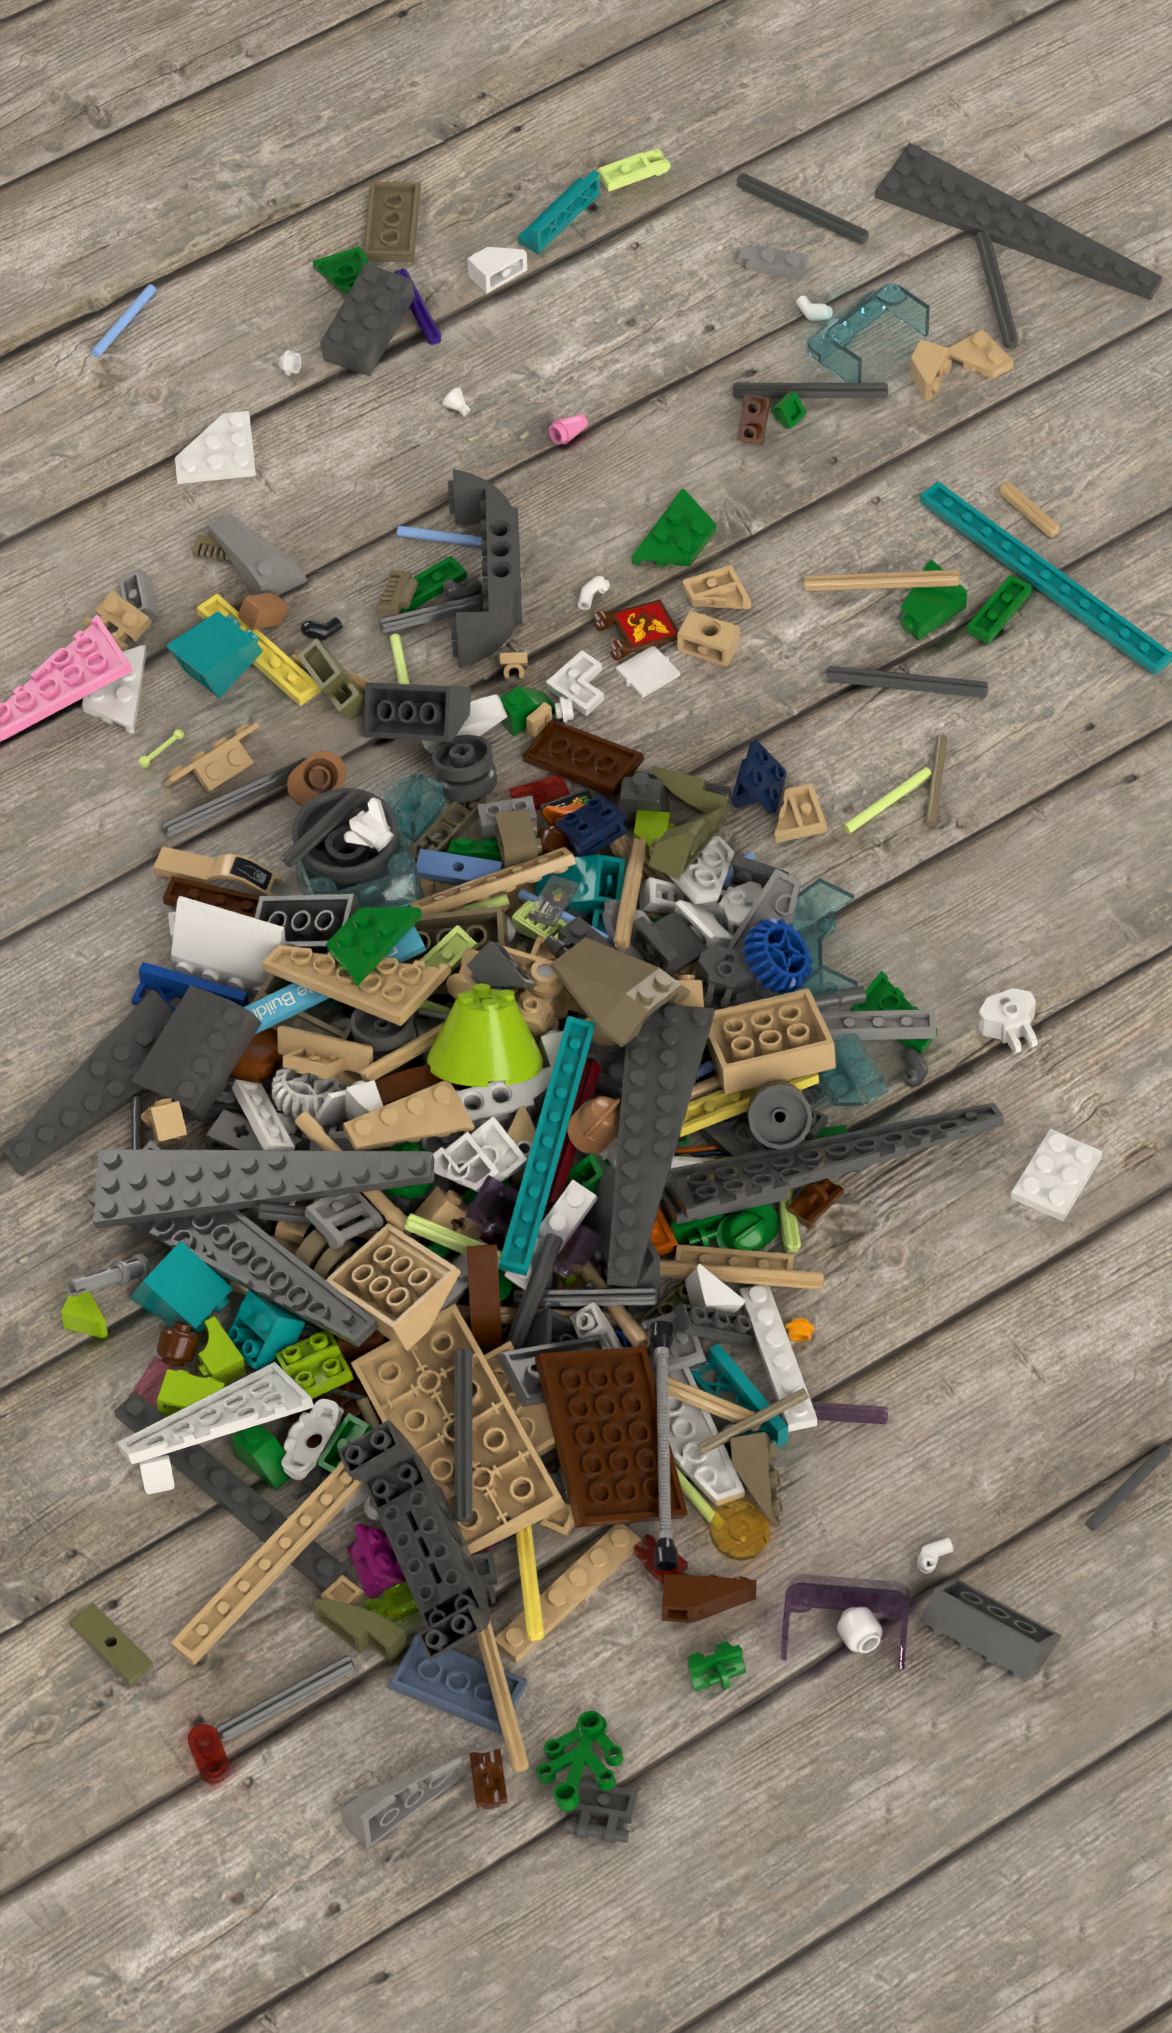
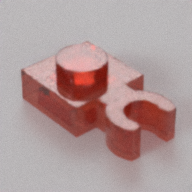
M649 1534L644 1536L645 1543L649 1548L642 1549L637 1544L633 1546L634 1555L641 1560H647L645 1562V1569L663 1585L665 1573L673 1574L684 1572L688 1569V1562L679 1554L678 1567L671 1571L655 1569L653 1552L656 1547V1540Z

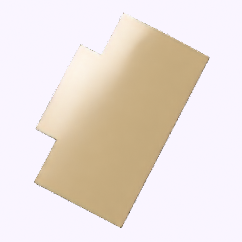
M453 1304L438 1313L430 1330L408 1351L390 1340L354 1360L351 1364L382 1422L390 1420L411 1443L430 1470L438 1486L442 1488L455 1517V1351L457 1349H470L472 1353L473 1518L469 1522H458L456 1518L455 1520L470 1554H473L529 1527L567 1505L540 1458L543 1454L556 1448L546 1404L522 1407L497 1359L501 1352L515 1350L514 1346L509 1341L484 1355L456 1304Z

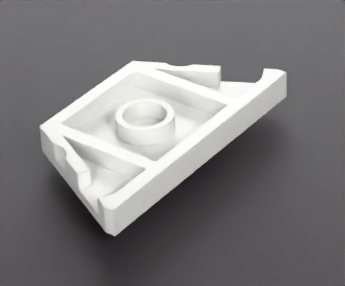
M145 645L123 651L133 671L85 696L82 703L83 712L92 716H98L111 725L116 722L124 726L126 732L134 733L146 659Z

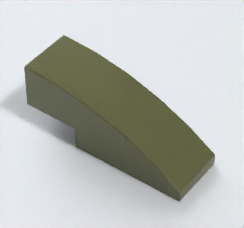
M318 638L297 655L319 688L328 695L341 714L351 721L364 709L365 694Z
M656 766L651 767V772L656 778L663 781V785L677 798L704 814L723 807L727 809L723 821L727 820L732 800L728 796L706 791L708 782L705 779Z
M317 1599L313 1603L315 1618L359 1653L369 1645L389 1662H392L408 1647L406 1631L392 1621L372 1611L332 1600Z

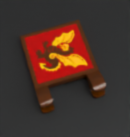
M660 599L614 612L598 611L594 615L596 619L594 626L598 631L606 630L615 623L624 641L615 640L611 643L613 651L610 652V655L614 660H621L631 652L677 640V633L679 631Z

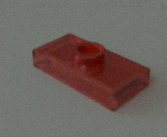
M562 774L509 789L511 799L532 796L535 810H539L542 804L570 795Z

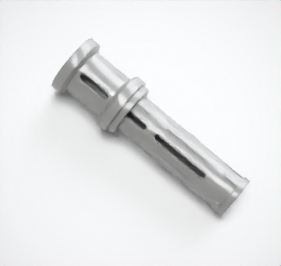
M141 1253L135 1254L132 1259L125 1261L121 1259L115 1260L107 1268L68 1278L66 1283L70 1284H65L66 1291L71 1297H75L112 1284L127 1285L130 1280L136 1278L140 1280L145 1279L150 1274V1265L147 1258Z

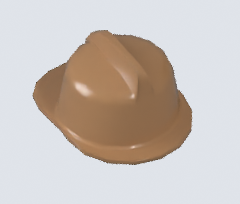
M318 751L309 756L288 777L287 789L292 800L304 806L310 799L321 793L340 789L347 775L344 762L338 755L329 751Z
M603 1096L589 1099L571 1116L567 1127V1134L575 1148L583 1153L597 1154L606 1149L618 1136L621 1100L619 1098L613 1100Z

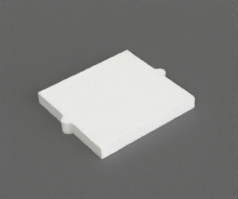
M655 646L647 648L616 667V672L626 681V685L628 687L631 686L642 698L680 676V672L670 662L669 657H665Z
M346 1090L328 1094L314 1117L321 1126L333 1125L337 1122L349 1120L345 1115Z

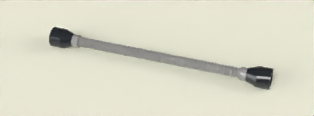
M656 1321L649 1326L650 1342L654 1349V1358L657 1363L656 1390L660 1523L658 1541L653 1555L655 1569L671 1571L678 1567V1550L674 1544L673 1533L671 1532L668 1358L673 1342V1325L667 1321Z

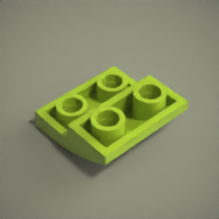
M326 1330L275 1353L281 1368L311 1399L354 1380L351 1370L342 1356L332 1333Z

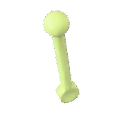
M181 729L175 730L173 736L150 755L140 757V766L142 768L149 767L150 761L175 740L182 739L184 732Z

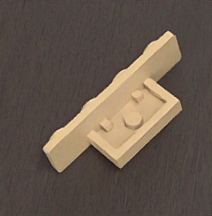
M257 722L250 727L247 723L243 724L233 731L236 735L233 738L227 740L226 737H223L212 745L214 750L208 754L201 751L190 759L192 764L186 768L179 765L168 773L170 778L164 784L168 788L189 773L194 772L206 792H211L254 763L240 741L254 733L260 726Z
M280 1026L277 1029L278 1053L284 1055L283 1067L294 1069L298 1074L311 1073L318 1075L320 1079H333L336 1074L345 1070L360 1073L362 1068L373 1063L372 1046L287 1026Z

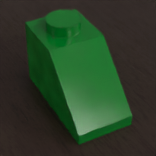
M519 686L500 696L507 717L501 723L512 736L527 729L526 718L544 702L551 706L552 715L555 714L554 703L540 690Z
M259 1424L240 1430L231 1437L234 1456L275 1491L291 1478L284 1472L281 1464L286 1452L276 1438Z

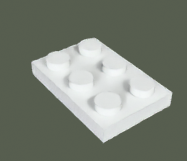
M1050 1129L1012 1190L1011 1199L1060 1221H1064L1102 1159L1103 1151Z

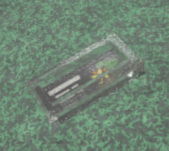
M551 875L528 912L529 920L555 927L578 890V884Z

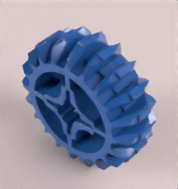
M773 917L764 921L761 920L746 933V938L743 940L745 947L742 949V952L747 956L744 962L749 964L750 969L748 972L754 973L755 981L762 982L763 989L769 988L772 993H788L800 988L809 979L808 975L813 971L810 966L813 959L808 956L811 949L806 947L805 942L807 940H803L800 937V931H795L792 923L786 924L784 919L777 920Z

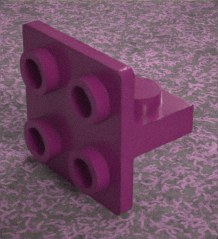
M360 1523L354 1526L358 1539L348 1546L347 1549L366 1598L375 1600L396 1583L409 1587L385 1531Z

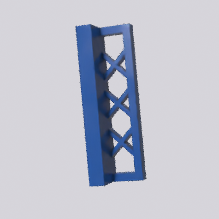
M142 962L138 970L140 983L131 999L132 1004L137 1006L142 1001L145 990L154 989L174 1012L177 1007L170 1006L167 1001L176 997L182 999L190 985L226 998L242 1007L249 1005L248 993L246 991Z

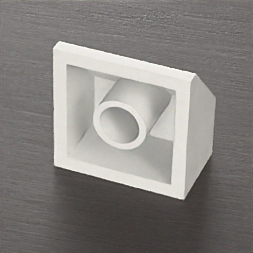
M681 900L675 903V911L709 949L715 946L727 947L734 935L718 923L713 913H708L700 904L695 905L694 903Z

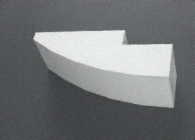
M496 694L471 701L470 715L456 736H481L504 720L507 714L500 697ZM422 740L424 748L431 754L437 745L442 743L441 741Z

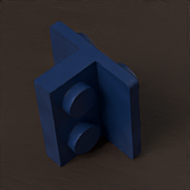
M756 739L750 741L747 756L745 759H742L731 803L736 808L759 802L772 814L777 811L787 771Z
M602 795L590 799L586 805L566 814L562 820L556 823L558 829L568 837L576 857L593 855L628 833L623 823L627 819L625 813Z

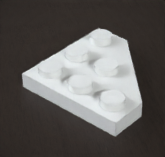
M249 411L223 413L175 457L178 484L256 476Z
M716 836L679 880L672 876L669 877L695 905L718 901L735 852L720 836Z

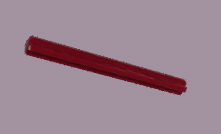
M597 1061L585 1062L571 1116L587 1100L592 1099L601 1066L598 1065ZM567 1131L546 1207L549 1209L553 1208L564 1192L577 1149L569 1140Z

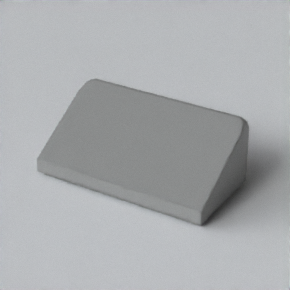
M139 568L119 580L123 599L150 619L159 617L152 579L147 573Z

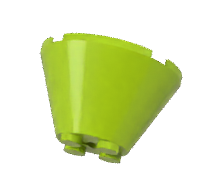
M476 984L473 986V990L457 995V999L427 1056V1065L431 1066V1073L451 1083L474 1087H488V1082L505 1081V1086L527 1081L538 1075L543 1068V1056L515 1000V992L512 990L491 989V986L488 984Z

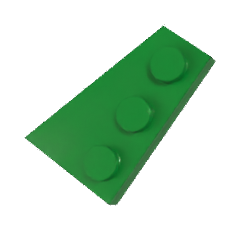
M359 246L314 260L313 268L347 296L365 263L369 265L370 263Z

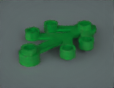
M596 1711L584 1712L578 1718L576 1729L557 1739L547 1741L544 1749L546 1757L552 1761L542 1763L536 1768L538 1781L541 1784H550L556 1779L557 1772L571 1765L566 1782L557 1785L553 1790L556 1806L566 1812L574 1810L580 1801L578 1786L585 1765L596 1776L599 1789L610 1790L616 1784L614 1772L606 1769L591 1750L594 1741L604 1751L607 1765L618 1766L624 1760L622 1748L614 1745L605 1734L607 1730L605 1718ZM579 1741L578 1747L564 1754V1748Z

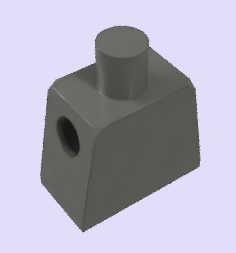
M638 772L633 777L623 778L616 807L623 811L627 817L623 821L625 826L635 827L637 810L669 812V802L663 781L660 779H649L648 774L644 772Z

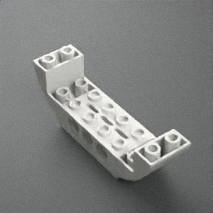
M553 1030L540 1037L539 1050L543 1056V1068L535 1077L505 1086V1081H494L488 1083V1087L472 1086V1088L464 1090L455 1089L475 1126L474 1131L494 1116L508 1133L519 1107L522 1106L526 1107L531 1121L540 1116L563 1031ZM374 1080L369 1082L358 1081L350 1087H346L345 1115L349 1120L383 1107ZM460 1131L450 1133V1136L438 1138L437 1136L421 1138V1141L416 1143L419 1147L434 1154L441 1147L444 1150L465 1133ZM409 1141L394 1143L393 1146H389V1148L403 1145L404 1143Z

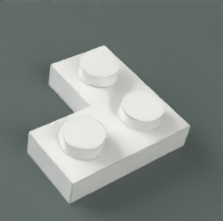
M581 650L546 681V689L557 697L571 698L572 707L587 716L604 701V693L589 683L602 671V663Z

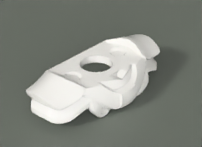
M328 1399L318 1400L310 1413L303 1412L299 1420L291 1426L288 1438L284 1444L286 1454L281 1461L284 1472L291 1478L302 1480L317 1465V1461L337 1431L344 1409L339 1407L336 1402ZM315 1434L322 1436V1442L319 1446L315 1448L307 1447L309 1437Z

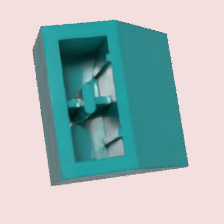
M248 1290L233 1325L229 1329L228 1336L244 1360L254 1369L259 1370L277 1359L275 1353L296 1344L306 1322L291 1311Z

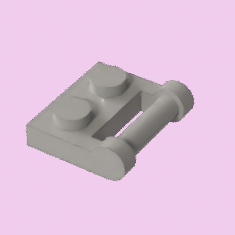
M360 1193L328 1196L307 1206L304 1214L326 1237L332 1249L343 1246L345 1241L369 1229L376 1230L383 1226V1218L380 1213ZM360 1215L365 1218L341 1231L336 1228Z
M675 1311L640 1324V1327L650 1339L649 1326L651 1323L656 1321L672 1323L673 1342L670 1348L673 1357L668 1359V1376L672 1372L706 1361L699 1338L682 1334ZM650 1342L648 1348L654 1363L652 1370L655 1373L657 1363L654 1358V1349Z

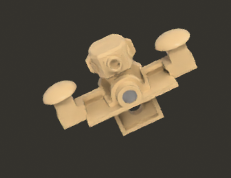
M539 936L530 954L503 946L537 984L533 989L503 990L515 992V1000L538 1048L540 1037L544 1036L547 1032L557 1030L559 1027L558 1020L566 1017L569 1010L587 1015L551 969V963L557 958L550 953V948L544 944L545 938ZM467 948L460 962L459 974H453L448 977L446 986L449 993L455 999H457L459 993L473 990V986L477 984L471 978L472 972L466 965L480 951ZM589 1017L584 1019L586 1021L593 1022ZM595 1025L591 1039L592 1042L602 1046L617 1045V1043L599 1031Z

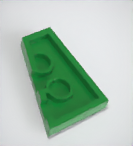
M882 970L865 990L866 1002L853 1004L850 1008V1011L919 1010L904 998V993L898 987L895 988L888 981V976ZM895 1039L911 1049H916L920 1054L933 1041V1039Z

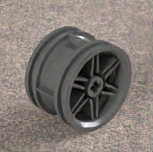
M333 789L310 799L299 810L292 826L293 845L353 789ZM358 789L364 795V801L295 864L297 883L303 895L355 894L358 899L359 908H373L377 906L382 894L389 891L394 893L400 883L402 870L398 846V825L392 808L383 799L373 793ZM371 798L381 800L386 822L390 827L389 831L394 834L391 841L381 851H378L376 848L371 849L367 845L348 843L344 839V834L347 831H352L349 820L357 816L362 810L367 813L369 811L368 802Z

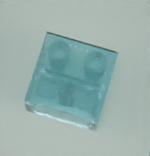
M422 774L402 778L396 782L383 800L392 808L397 818L398 835L415 842L445 806L443 784Z
M856 1033L834 1045L836 1068L817 1072L819 1083L833 1106H863L889 1092L883 1074Z

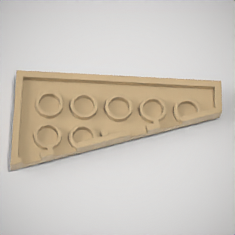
M278 945L262 962L263 971L399 1026H402L451 974L450 964L440 963L439 967L426 966L423 961L405 964L398 963L397 958L384 957L360 985L356 986L353 984L351 976L347 971L344 972L341 969L338 961L333 959L329 952L328 954L313 953L310 948Z

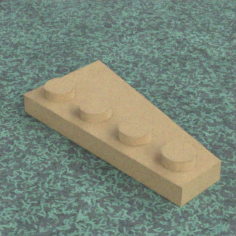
M445 1080L343 1123V1129L355 1151L393 1146L394 1143L403 1141L412 1143L421 1141V1138L437 1136L438 1138L450 1136V1133L460 1131L464 1133L474 1132L475 1129L453 1085Z

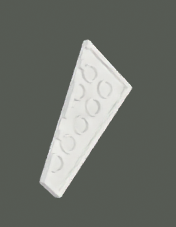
M669 1350V1358H672V1351ZM650 1356L648 1358L652 1370L654 1363L652 1357ZM689 1367L672 1372L669 1375L671 1378L698 1388ZM669 1396V1440L675 1464L716 1506L745 1497V1490L736 1470L732 1466V1461L724 1444L702 1455L697 1444L718 1434L710 1413Z

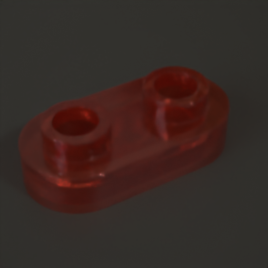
M200 1724L195 1726L188 1734V1745L201 1779L207 1783H220L229 1775L230 1766L218 1732L211 1725ZM203 1741L209 1742V1744L204 1747L199 1745ZM213 1767L219 1768L217 1772L209 1771Z

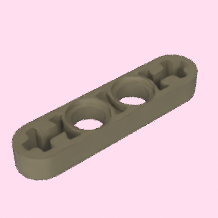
M486 796L479 798V802L474 800L470 804L469 801H454L411 846L412 864L416 866L420 849L445 852L450 846L451 839L459 838L478 818L477 805L486 803ZM454 815L464 817V820L458 823H454L449 819ZM436 833H445L447 835V838H445L444 840H435L433 838V835H435Z

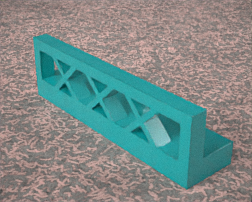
M593 170L584 179L579 177L518 235V243L539 254L600 195L599 173Z
M719 1343L709 1348V1360L690 1371L700 1390L719 1397L720 1391L733 1393L736 1397V1405L756 1413L770 1406ZM713 1369L719 1376L718 1382H706L700 1375ZM779 1415L762 1423L758 1431H747L751 1432L750 1434L766 1432L772 1442H776L777 1448L788 1442V1425Z

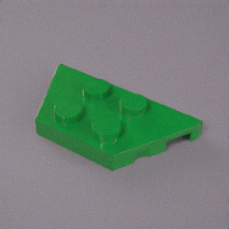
M681 489L632 555V564L640 565V561H656V565L661 566L670 564L691 566L716 532V523L685 489Z
M418 907L359 908L326 943L327 950L333 959L338 961L341 969L344 972L347 971L351 976L353 984L359 986L422 917L421 910Z

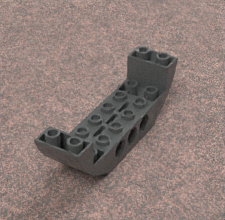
M453 469V480L448 481V496H454V498H449L450 514H455V524H481V536L487 535V537H482L481 540L482 556H487L482 557L483 577L488 576V578H483L482 581L483 597H488L484 598L483 612L456 613V624H451L452 640H457L452 641L453 657H458L459 668H463L493 654L509 639L516 625L522 624L518 507H512L506 496L497 487L474 474Z
M387 1420L338 1449L348 1475L365 1484L427 1629L418 1633V1637L428 1660H434L487 1629L490 1612L485 1585L442 1488L438 1486L430 1470L407 1438L390 1420Z

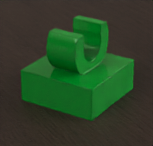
M788 392L771 409L774 418L780 420L783 427L787 429H792L807 414L797 392Z

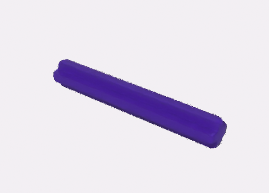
M405 268L394 272L395 274L412 279ZM412 280L415 298L410 305V309L430 345L439 344L442 340L441 333Z

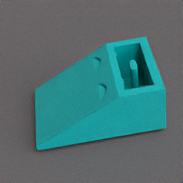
M599 854L574 857L576 864L569 866L568 870L558 874L549 873L544 875L540 881L536 882L534 895L543 900L553 885L573 890L572 895L562 910L567 912L568 909L593 916L594 908L605 910L604 904L606 901H621L626 859Z

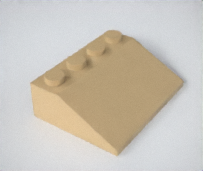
M809 988L715 1010L707 1046L717 1078L725 1095L760 1087L769 1082L794 1079L836 1068L834 1041Z
M388 1223L331 1274L326 1281L375 1319L379 1325L377 1330L408 1351L430 1330L460 1271L457 1267Z

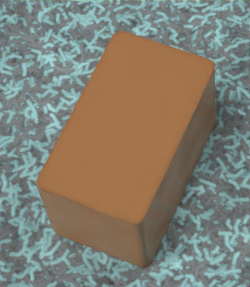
M274 592L246 596L239 610L238 617L253 630L278 626L283 623L289 605Z

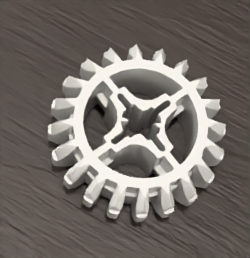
M282 1067V1070L276 1071V1075L273 1078L272 1099L273 1103L277 1106V1110L283 1111L285 1117L292 1115L294 1121H296L300 1114L309 1112L314 1118L328 1094L346 1090V1086L335 1077L333 1079H320L315 1074H298L294 1069Z

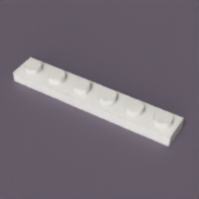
M754 1285L740 1288V1297L745 1300L743 1307L752 1324L751 1329L777 1401L802 1388L805 1389L809 1397L770 1286ZM810 1397L782 1413L784 1422L788 1425V1432L817 1426V1416Z

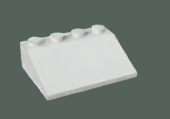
M179 896L171 950L173 971L243 990L248 995L256 996L270 974L263 971V960L278 945L286 946L284 927Z

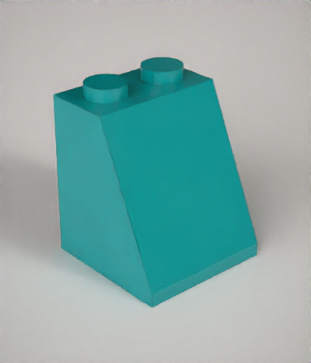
M219 611L166 646L182 670L219 699L263 652L257 643L259 638L251 630H242L240 628L241 624L229 614L225 617Z
M180 1241L142 1281L130 1298L171 1326H173L174 1321L185 1322L191 1325L190 1330H196L201 1333L205 1328L204 1321L210 1319L208 1315L213 1310L219 1313L228 1304L230 1299L226 1296L233 1288Z

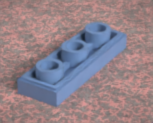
M420 849L414 874L418 878L464 884L502 870V862Z

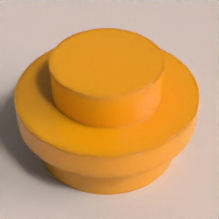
M794 1318L791 1320V1323L785 1325L788 1339L792 1341L811 1340V1334L815 1330L814 1325L804 1318Z

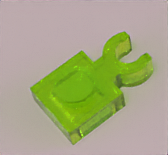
M407 1581L384 1590L385 1599H371L365 1603L369 1611L379 1609L376 1614L386 1619L389 1615H392L395 1621L419 1612Z

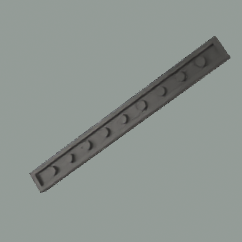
M137 1392L115 1410V1417L134 1433L166 1418ZM199 1444L164 1454L169 1455L170 1463L264 1542L287 1520L283 1514ZM314 1540L291 1563L293 1567L323 1592L340 1575L343 1574L345 1577L348 1575L347 1568Z

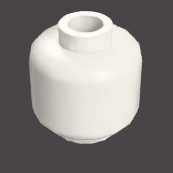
M851 1607L846 1609L842 1613L837 1625L838 1634L848 1649L853 1652L868 1653L874 1650L881 1641L882 1626L873 1612L867 1607Z

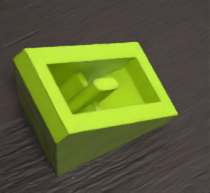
M85 1292L75 1297L68 1295L61 1311L64 1328L99 1338L108 1337L106 1321L91 1293Z

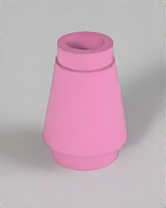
M581 413L555 420L549 426V436L555 444L565 445L587 428L588 421Z

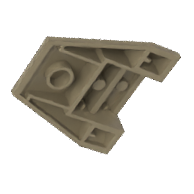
M586 937L553 961L550 966L599 1031L620 1047H623L639 1034L645 1018L664 1003L677 1005L690 993V990L661 968Z

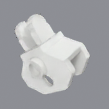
M751 881L735 888L729 886L727 891L721 890L718 901L700 905L708 913H713L719 919V924L734 935L763 889L761 884Z
M1011 988L987 997L979 1010V1015L982 1019L978 1024V1028L982 1035L1001 1039L1003 1044L1008 1043L1014 1053L1022 1050L1021 1042L1018 1039L1020 1037H1024L1029 1047L1037 1046V1037L1030 1025L1035 1017L1036 1000L1030 991ZM1003 999H1006V1000L1009 1001V1002L1005 1003L1004 1005H1002V1004L1000 1003V1001L1003 1000Z

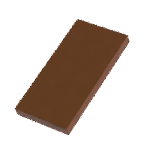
M553 719L522 755L525 763L614 797L620 792L623 778L631 777L644 761V755L641 752Z

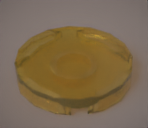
M737 1500L724 1504L716 1511L710 1522L709 1534L713 1545L721 1554L730 1559L744 1561L753 1559L762 1553L770 1539L771 1528L765 1514L757 1510L755 1505Z

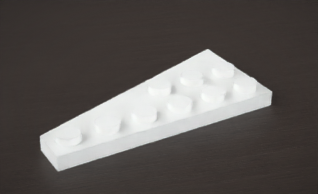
M274 1362L117 1442L123 1456L131 1464H135L313 1408L314 1404L311 1397Z

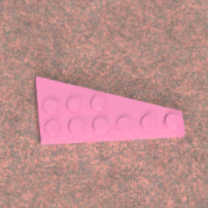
M98 614L91 620L92 624L84 632L79 630L73 636V642L66 648H59L30 675L31 679L23 687L18 685L12 691L14 695L5 703H0V742L133 671L129 661Z

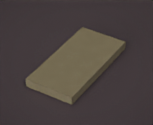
M370 182L363 248L368 261L414 262L421 182Z

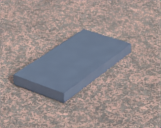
M416 1634L389 1683V1689L501 1735L502 1729L484 1662L454 1649L429 1661L418 1634ZM504 1670L515 1709L528 1685L527 1679Z

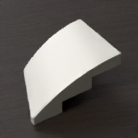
M494 1116L472 1134L466 1132L444 1150L441 1147L433 1154L435 1158L434 1173L477 1192L494 1186L525 1167L528 1161L527 1157Z

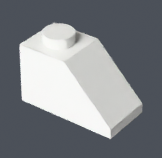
M486 247L467 258L468 276L484 292L489 293L527 271V252L524 249Z

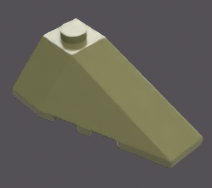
M723 807L666 831L659 840L655 838L649 849V854L652 855L649 866L679 880L718 834L727 809Z

